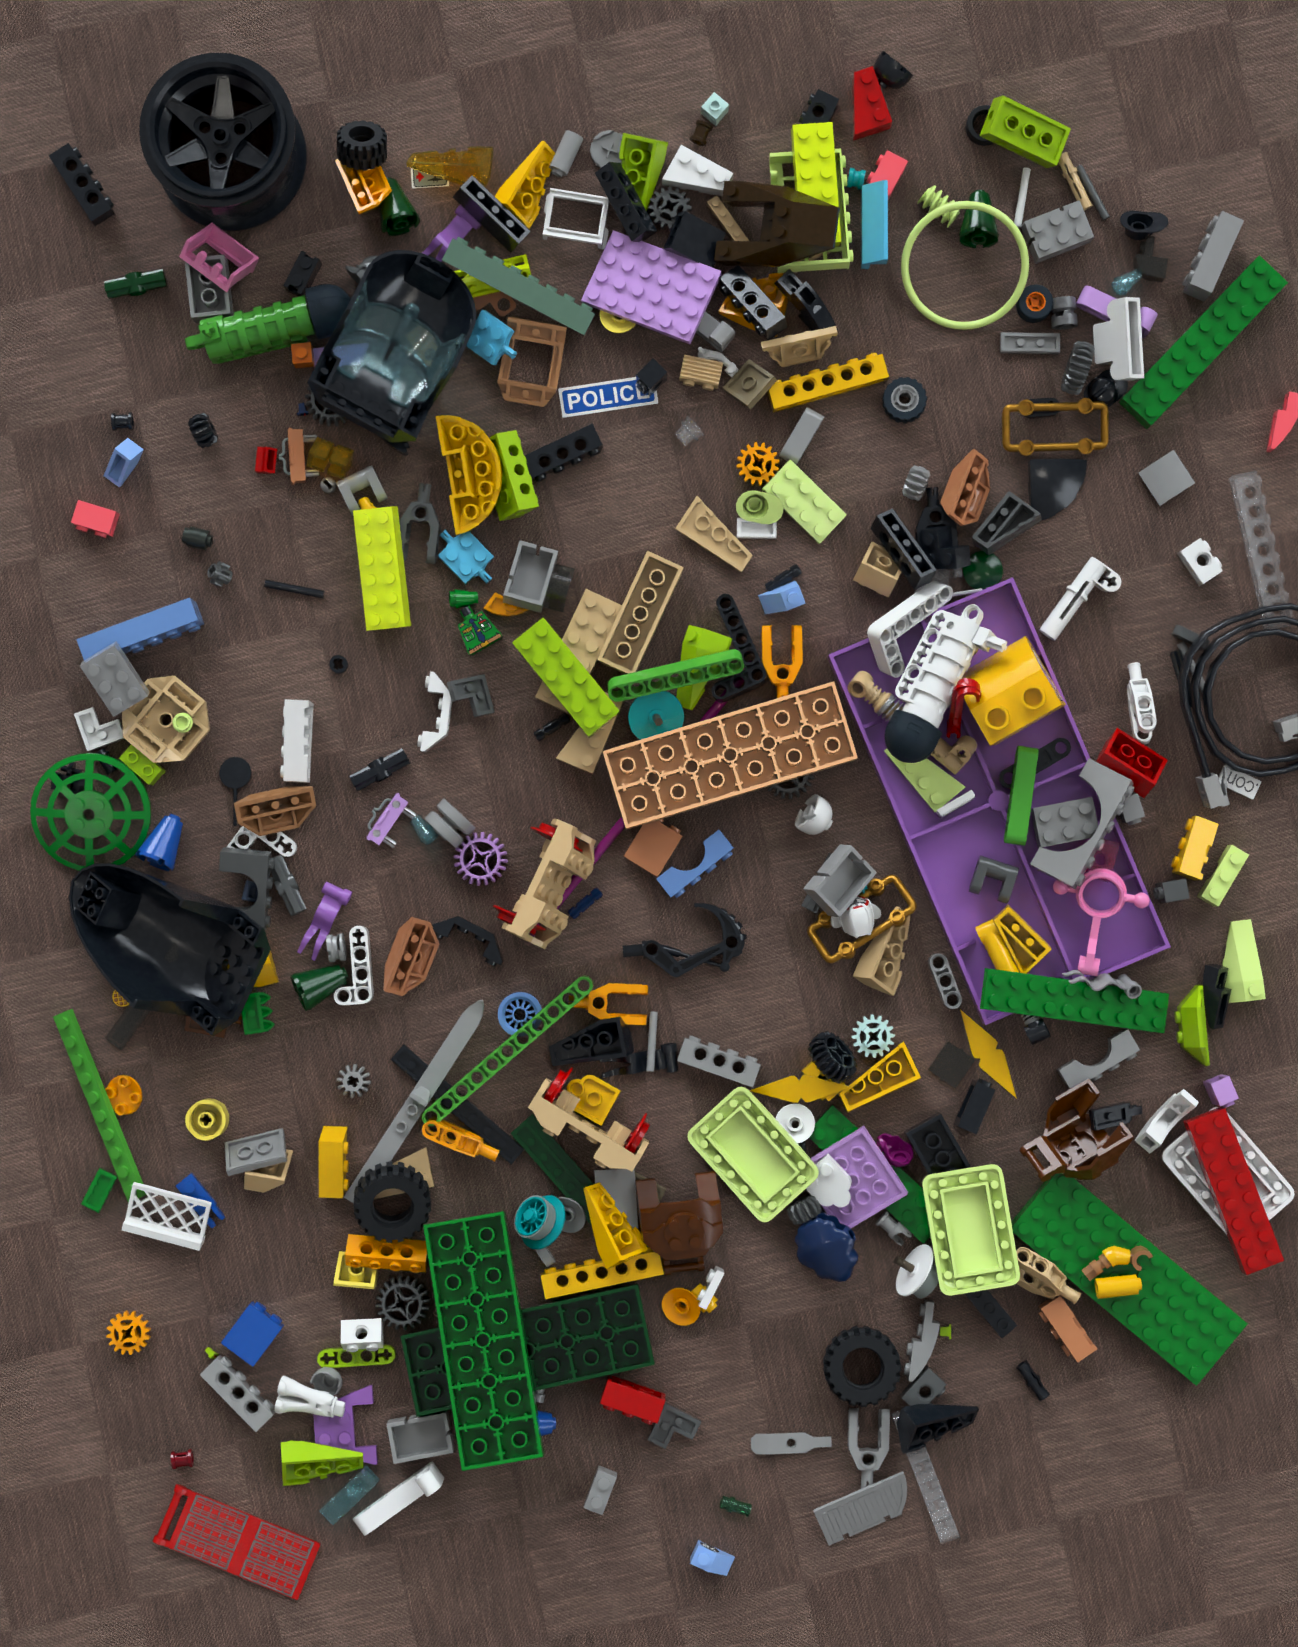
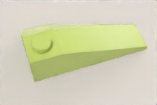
M1251 919L1232 921L1229 926L1226 951L1222 962L1224 967L1229 968L1225 983L1226 988L1232 989L1229 1003L1266 999Z

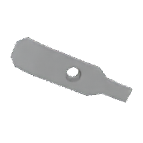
M805 1432L755 1434L751 1438V1450L755 1454L807 1453L816 1447H832L831 1436L813 1437ZM789 1439H793L795 1441V1444L793 1446H789L787 1444V1441Z

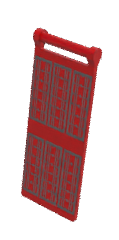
M175 1485V1493L158 1534L153 1538L155 1544L168 1547L298 1600L321 1545L319 1542L194 1492L185 1486ZM182 1495L188 1496L170 1540H167L165 1536Z

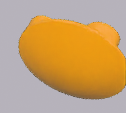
M119 1075L113 1078L107 1088H105L113 1110L117 1115L132 1114L140 1107L142 1090L134 1078L127 1075Z

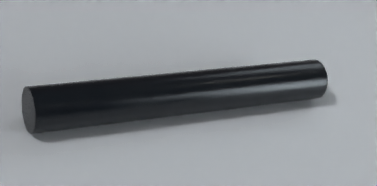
M265 580L264 584L265 588L317 598H324L325 593L323 590Z

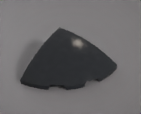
M1032 459L1028 461L1029 505L1041 513L1042 521L1055 516L1058 512L1067 508L1076 498L1085 479L1087 460Z

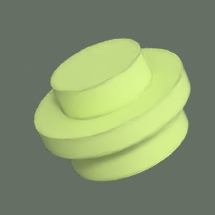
M179 713L173 718V727L180 733L188 732L193 726V720L187 713Z

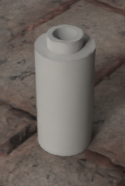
M569 130L565 131L549 166L552 170L551 173L555 176H567L583 142V138L580 135Z

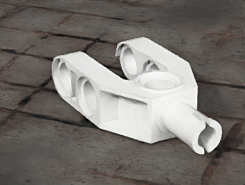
M1138 662L1128 664L1130 680L1127 685L1128 709L1133 738L1145 745L1152 738V731L1156 726L1157 720L1148 679L1142 678L1141 665ZM1139 731L1148 733V738L1141 739L1137 733Z

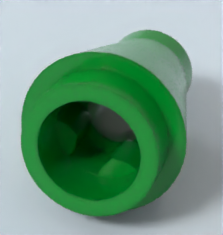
M457 589L449 591L450 607L457 609L478 603L477 592Z

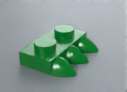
M263 992L251 993L242 1010L245 1035L266 1032L275 1025L272 1021L264 1019L273 1012L271 1008L262 1006L271 998L270 995Z

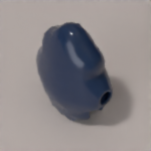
M824 1212L798 1227V1233L794 1240L798 1246L797 1258L799 1262L813 1269L815 1274L821 1279H831L837 1282L847 1281L852 1276L853 1268L857 1264L859 1256L853 1247L856 1237L852 1229L840 1223L836 1216L828 1215Z

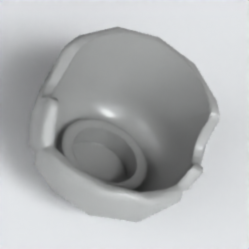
M323 1367L313 1374L310 1384H313L315 1390L326 1391L334 1396L339 1393L342 1387V1377L334 1368Z

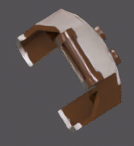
M1089 1078L1055 1097L1054 1103L1047 1111L1043 1136H1039L1020 1148V1153L1023 1157H1027L1042 1182L1049 1180L1052 1175L1062 1173L1067 1178L1094 1180L1101 1176L1103 1171L1119 1163L1118 1158L1134 1139V1136L1123 1122L1119 1123V1126L1110 1137L1104 1129L1091 1130L1090 1116L1086 1113L1100 1096V1092ZM1035 1149H1038L1050 1166L1044 1169L1034 1155L1033 1151Z
M715 1171L695 1173L698 1199L659 1204L656 1179L635 1180L640 1233L643 1242L663 1258L665 1276L675 1272L705 1271L703 1256L707 1254L723 1234L721 1202ZM697 1258V1262L670 1265V1260Z

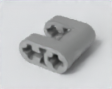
M372 465L336 482L352 516L354 510H360L353 494L370 485L379 503L388 499Z

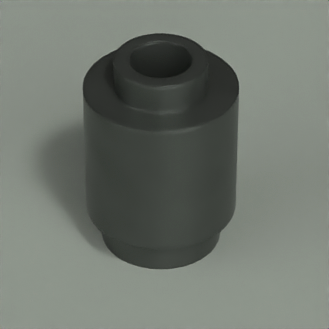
M185 527L182 543L202 550L211 547L213 535H210L209 530Z

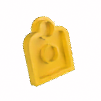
M586 1075L582 1079H573L567 1085V1091L580 1098L574 1111L600 1126L604 1124L621 1093V1090L594 1075Z

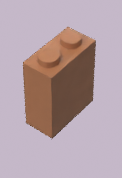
M663 819L642 825L624 855L625 858L656 877L660 875L683 837L680 835L681 830L673 825L670 827L665 826Z

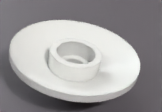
M801 1104L784 1106L775 1118L797 1143L806 1141L812 1135L815 1128L812 1112ZM795 1121L799 1122L797 1128L792 1127V1123Z

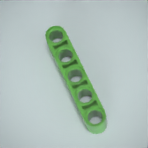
M1017 746L1004 843L1022 846L1026 844L1038 748Z

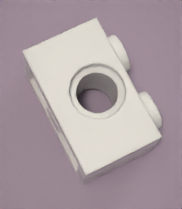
M1201 538L1177 553L1198 586L1203 585L1223 571L1221 569V562L1217 557L1212 556L1209 544L1205 540L1202 541ZM1199 556L1206 560L1205 566L1198 564L1197 558Z
M382 1319L341 1320V1346L343 1350L347 1352H356L358 1349L377 1351L378 1348H383ZM361 1333L367 1334L364 1339L357 1338Z

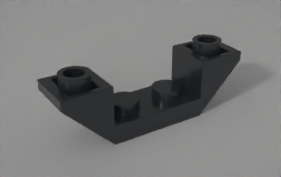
M460 916L432 924L436 937L443 939L444 936L448 938L454 925L457 924L458 930L466 934L469 931L476 934L475 939L483 943L488 940L489 944L483 954V957L486 958L485 962L495 967L497 964L502 965L503 959L495 934Z

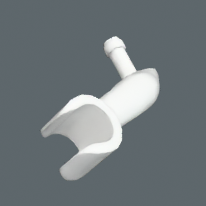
M702 347L698 348L699 358L723 362V365L727 367L725 372L730 377L737 373L738 368L736 365L729 361L721 352L703 349Z

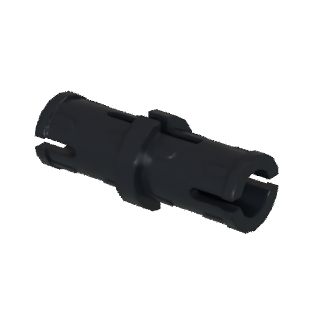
M1027 1360L1016 1367L1025 1379L1027 1387L1031 1388L1039 1401L1044 1400L1050 1395L1040 1381V1376L1035 1374Z

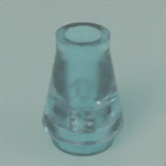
M1134 269L1131 272L1115 277L1111 283L1112 289L1119 296L1122 294L1126 295L1142 279V275L1137 269Z
M417 815L410 821L421 843L424 842L425 845H428L438 837V834L432 829L433 827L422 819L420 815Z

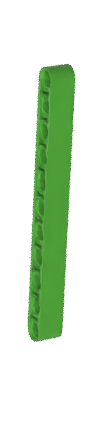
M586 975L576 979L424 1111L422 1115L424 1124L429 1121L427 1118L429 1111L436 1113L437 1122L443 1120L593 989L592 979ZM587 980L590 984L589 989L581 990L578 985L579 981ZM564 994H573L574 1002L566 1003L563 999ZM556 1006L559 1009V1015L556 1017L549 1015V1007ZM536 1019L542 1020L544 1023L543 1029H535L533 1021ZM521 1032L526 1033L529 1037L528 1042H520L518 1034ZM504 1046H511L513 1055L506 1056L503 1053ZM489 1059H495L498 1062L496 1069L489 1068L487 1064ZM474 1072L482 1074L483 1080L481 1082L473 1080L472 1075ZM459 1085L466 1086L468 1090L466 1095L458 1093L457 1087ZM444 1098L452 1101L451 1108H445L442 1105Z

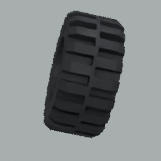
M392 1161L386 1162L387 1165L382 1166L381 1163L375 1165V1170L368 1169L365 1172V1177H360L358 1186L355 1187L354 1215L355 1219H358V1225L361 1229L365 1228V1233L368 1236L373 1234L375 1235V1240L381 1241V1239H386V1243L398 1240L399 1243L403 1242L407 1236L409 1239L414 1237L415 1231L420 1232L423 1229V1223H427L429 1213L431 1212L429 1185L420 1172L415 1173V1168L411 1165L406 1168L402 1162H398V1165H393ZM394 1188L406 1192L411 1197L410 1207L399 1215L390 1216L380 1213L374 1207L373 1200L383 1190Z
M863 1326V1328L851 1327L852 1329L846 1331L845 1329L841 1331V1334L835 1336L832 1339V1343L827 1346L826 1354L823 1358L824 1375L832 1392L843 1402L846 1401L849 1405L853 1406L856 1404L861 1407H867L868 1404L874 1406L878 1404V1401L886 1400L890 1392L893 1393L896 1389L895 1385L901 1377L900 1357L894 1344L879 1330H873L867 1326ZM857 1348L871 1349L878 1355L881 1362V1370L877 1378L864 1385L852 1383L847 1379L843 1371L845 1357Z

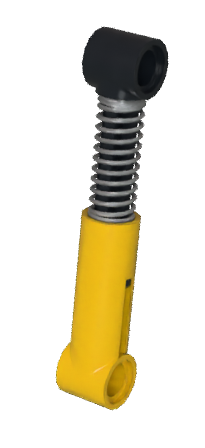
M994 919L976 926V932L985 946L995 969L1020 973ZM1021 1015V1017H1024L1023 1020H1025L1024 1023L1026 1024L1024 1030L1032 1045L1051 1037L1043 1019H1040L1038 1016Z

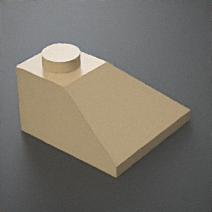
M286 1149L287 1162L245 1172L244 1189L264 1193L284 1184L293 1150Z

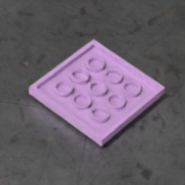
M865 1126L860 1127L810 1158L817 1164L825 1155L829 1154L851 1177L852 1184L848 1190L851 1200L847 1206L821 1205L828 1215L836 1216L840 1223L850 1228L908 1195L907 1189Z

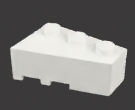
M681 145L662 178V186H673L684 190L689 189L699 191L700 193L723 196L724 181H732L733 173Z

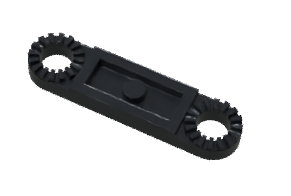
M1057 738L1038 749L1036 774L1070 753L1071 745L1067 739ZM1058 742L1066 745V751L1063 754L1055 750ZM1014 764L1002 770L999 774V783L1004 788H1011V784L1005 783L1003 777L1006 773L1013 774Z

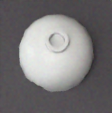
M814 794L805 802L808 806L804 811L800 809L795 820V826L800 831L809 835H816L824 830H828L833 823V820H831L833 815L832 807L829 802L823 797Z

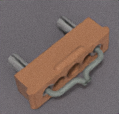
M288 428V438L282 441V453L279 454V460L283 461L285 474L290 475L291 485L305 483L306 477L319 476V470H305L303 442H316L317 436L303 435V429ZM286 441H288L290 472H287L286 460L282 457L285 454Z

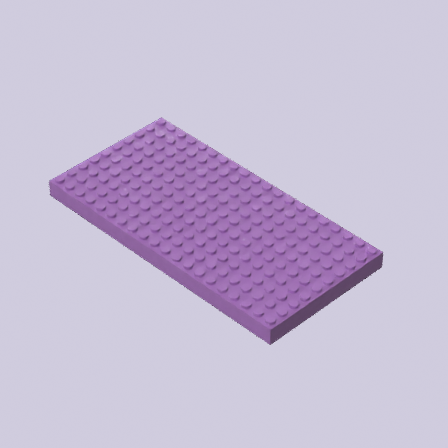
M1013 577L938 608L935 611L944 610L961 616L968 605L975 604L983 611L984 615L979 626L990 629L997 638L1006 640L1008 642L1006 646L1027 636L1066 703ZM973 610L970 612L969 619L975 618L978 611ZM935 612L896 639L905 669ZM932 634L929 637V643L937 639V634ZM869 638L829 654L827 658L982 1024L987 1025L1013 1014L980 1009L985 968L995 969L975 929L976 926L994 919L1008 904L1052 949L1027 974L1068 980L1081 976L1074 974L1066 977L1062 973L1078 970L1080 955L1086 956L1093 917L1080 908L1076 899V893L1067 892L1063 895L1055 893L1053 883L1056 879L1030 865L1039 849L1037 847L1031 812L1025 846L1004 843L1011 788L1002 787L998 780L1000 772L1014 764L1018 745L1040 749L1057 738H1065L1071 745L1070 753L1035 775L1031 809L1093 797L1099 826L1101 819L1099 797L1096 791L1079 776L1090 756L1067 703L1064 707L1001 743L990 746L964 699L960 737L967 735L974 738L977 742L976 751L955 775L931 755L927 759L966 787L946 804L970 790L974 792L975 798L943 818H939L937 813L932 811L884 753V750L887 749L885 730L889 720L885 722L886 718L882 719V715L878 716L874 712L873 704L869 705L868 700L864 701L865 697L856 698L848 691V684L856 673L866 671L872 676L875 683L874 686L878 685V690L881 688L882 693L884 691L886 693L890 692L895 698L897 697L895 689L902 675L894 678L879 670ZM990 648L989 652L978 649L970 661L971 665L969 668L997 653L998 650ZM919 670L912 671L910 678H916ZM900 700L899 704L904 703V704H903V707H904V705H905L906 702H903L902 700ZM949 706L943 714V720L938 729L942 732L941 738L950 746H953L958 740L957 734H950V738L946 736L947 720L950 713ZM1058 742L1055 746L1056 752L1063 754L1066 751V745ZM1004 774V782L1011 784L1013 774ZM1115 817L1113 820L1115 825L1112 831L1106 833L1102 849L1096 851L1094 855L1095 861L1090 869H1086L1085 873L1097 868L1112 870L1123 879L1127 894L1136 895L1143 892L1148 895ZM1090 838L1042 848L1052 851H1068L1082 846ZM980 855L1019 868L1008 904L997 901L1003 882L985 876L979 895L969 892V886ZM1098 878L1090 881L1085 886L1083 897L1091 908L1107 910L1117 903L1119 891L1110 880ZM1151 899L1146 908L1140 909L1134 903L1125 902L1119 912L1110 917L1101 918L1095 958L1100 959L1098 975L1108 974L1171 947ZM1083 974L1084 977H1086L1088 980H1092L1096 977Z

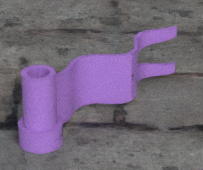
M459 205L455 210L457 216L432 240L422 253L429 256L439 245L443 244L435 258L442 262V258L452 238L457 239V237L464 239L472 228L477 230L481 227V224Z
M327 881L321 891L325 895L297 953L301 954L309 940L318 929H321L313 950L312 960L314 961L331 930L341 906L348 904L353 893L346 888L343 890Z

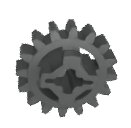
M669 186L668 191H665L662 187L660 194L656 191L654 192L656 199L650 198V203L653 204L649 206V211H653L650 214V218H656L654 224L661 223V229L668 226L669 231H671L678 211L682 210V208L683 212L691 211L692 206L687 205L690 203V198L685 199L686 192L684 191L680 194L678 187L675 191H672L671 186ZM662 199V200H663L662 206H659V207L657 208V204H658L659 201ZM670 205V207L673 208V211L670 212V210L667 209V206Z

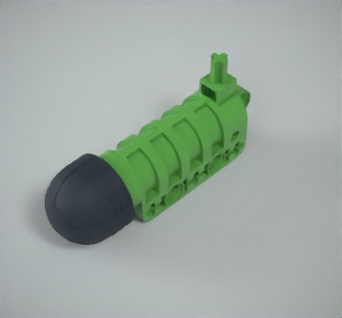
M332 284L305 288L306 295L294 297L290 302L282 303L277 301L273 302V306L263 308L261 305L253 307V311L245 313L240 310L234 312L232 316L224 317L219 315L200 320V325H198L200 334L185 338L187 350H195L205 347L212 363L220 364L291 347V344L307 342V336L314 335L315 332L318 340L328 338L332 335L351 298L342 288ZM351 313L348 314L347 318L344 321L345 327L348 323Z

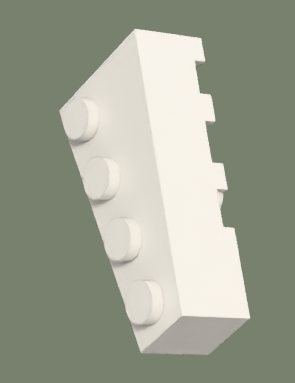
M285 699L283 709L284 725L282 729L284 745H282L281 749L284 765H281L280 776L283 777L285 782L310 783L314 704L309 700Z

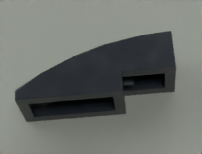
M1218 964L1205 965L1203 975L1205 1013L1211 1029L1223 1028L1232 990L1225 987L1229 968Z

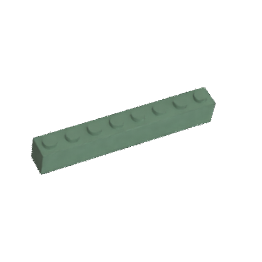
M457 237V239L452 238L442 261L585 335L595 315L592 312V307L585 303H582L581 306L574 302L575 298L566 293L564 296L556 293L558 289L549 284L546 287L539 284L540 280L530 274L528 278L521 274L522 270L513 265L508 268L503 265L504 260L493 256V258L486 256L487 251L477 246L475 249L467 246L469 242L460 237Z

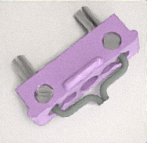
M395 793L392 799H385L379 808H373L371 811L373 817L368 823L370 832L366 836L367 840H372L378 845L383 841L394 848L395 846L384 838L396 845L397 842L386 836L401 813H404L411 819L415 818L404 811L405 809L416 816L415 812L406 807L408 802L400 797L399 793ZM389 801V804L371 828V824L376 817L375 811L381 810L384 804Z

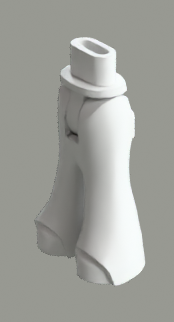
M284 1375L281 1377L277 1390L279 1396L275 1403V1413L282 1414L294 1411L332 1418L334 1415L343 1417L346 1402L339 1401L338 1397L335 1396L334 1398L329 1392L309 1388Z

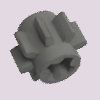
M220 561L217 564H212L207 572V576L211 578L209 582L220 587L223 584L227 585L232 579V571L229 570L230 565Z

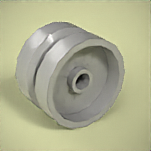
M443 798L437 804V808L444 816L441 817L435 811H431L425 817V820L445 841L458 848L463 842V837L456 830L459 829L465 835H470L476 828Z

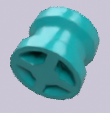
M850 168L846 187L851 188L853 186L857 187L858 190H862L866 170L856 171L854 168Z

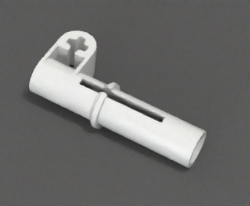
M1091 557L1073 583L1066 587V593L1039 631L1055 641L1083 601L1086 602L1088 600L1087 596L1093 587L1096 586L1104 592L1117 591L1121 586L1120 576L1098 559ZM1105 571L1107 573L1105 574L1104 578H1111V586H1107L1108 581L1101 580L1100 583L1098 582V580Z

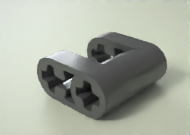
M980 855L969 886V892L979 895L985 876L1003 881L997 901L1008 904L1019 868Z

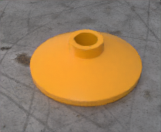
M684 1288L671 1289L662 1299V1309L665 1316L677 1325L687 1326L694 1323L701 1311L697 1297Z

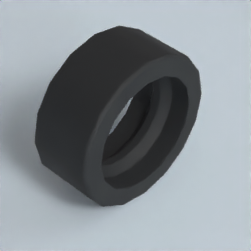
M989 105L978 106L972 110L967 118L965 127L969 139L981 146L992 145L993 142L978 135L974 130L973 123L979 115H988L991 107Z

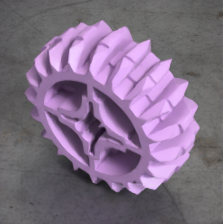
M475 832L473 833V840L467 835L466 840L468 843L463 841L461 845L464 847L462 849H455L461 853L460 856L454 855L455 859H460V862L454 863V866L462 867L457 871L458 874L466 873L462 877L463 880H466L468 876L471 877L469 884H473L474 879H477V886L481 885V880H484V884L488 885V878L492 882H496L494 875L502 876L498 870H506V867L501 866V863L508 862L507 859H502V856L507 855V851L500 852L504 844L497 846L498 838L492 842V834H489L487 839H485L484 832H481L480 838H478ZM475 843H488L493 848L486 852H481ZM470 847L473 852V859L465 865V853ZM476 851L482 856L487 855L486 859H484L485 866L480 862L474 863L477 858ZM497 854L496 866L491 871L488 860L491 856ZM481 866L486 875H474L469 869Z

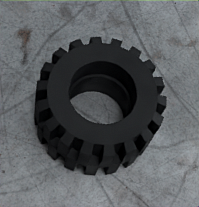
M364 120L348 122L345 126H341L337 132L338 160L348 168H354V170L375 169V167L381 166L387 158V134L384 128L374 124V122H366Z

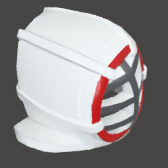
M857 896L841 917L831 916L830 922L834 928L842 927L845 933L855 938L871 935L874 919L881 917V910L878 906L871 903L868 898Z

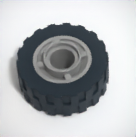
M910 377L894 379L892 383L887 385L883 394L882 405L886 415L888 414L891 420L893 419L898 423H911L923 414L927 401L923 385ZM902 396H906L909 398L910 402L908 404H902L899 401V398Z

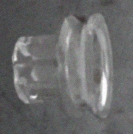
M689 416L686 417L685 421H681L682 427L675 432L677 438L685 446L693 439L698 441L699 437L704 436L700 427Z

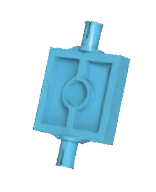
M481 310L466 346L491 365H497L503 354L508 355L511 359H514L515 355H517V352L509 347L514 330L488 311Z
M446 530L439 535L448 544L438 554V557L465 585L477 576H480L486 584L492 580V577L485 571V568L494 559V556L470 531L454 538Z

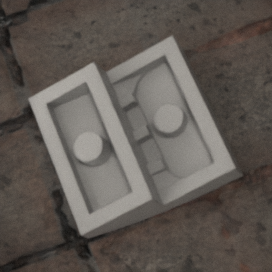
M1174 450L1139 472V475L1159 506L1195 484V481Z

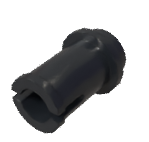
M105 748L97 752V754H104L107 756H109L110 753L109 751H106ZM99 761L107 775L118 769L110 764Z

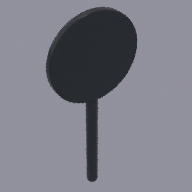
M232 757L223 762L220 767L219 776L225 786L233 789V825L237 826L234 803L237 802V789L244 787L249 782L251 768L244 759Z

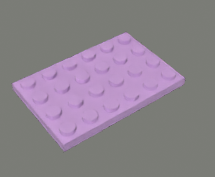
M613 230L581 302L691 344L719 282V277L722 275V271L643 241L633 242L628 235Z

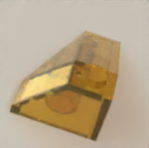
M471 146L468 147V151L456 152V148H453L441 154L438 151L412 153L406 165L407 167L459 185H463L473 175L486 187L491 177L494 150L493 147Z

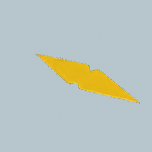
M960 1009L973 1057L979 1058L980 1068L1016 1098L1003 1050L996 1049L998 1042Z
M802 1075L800 1080L796 1076H789L750 1091L798 1103L801 1098L805 1102H811L851 1087Z

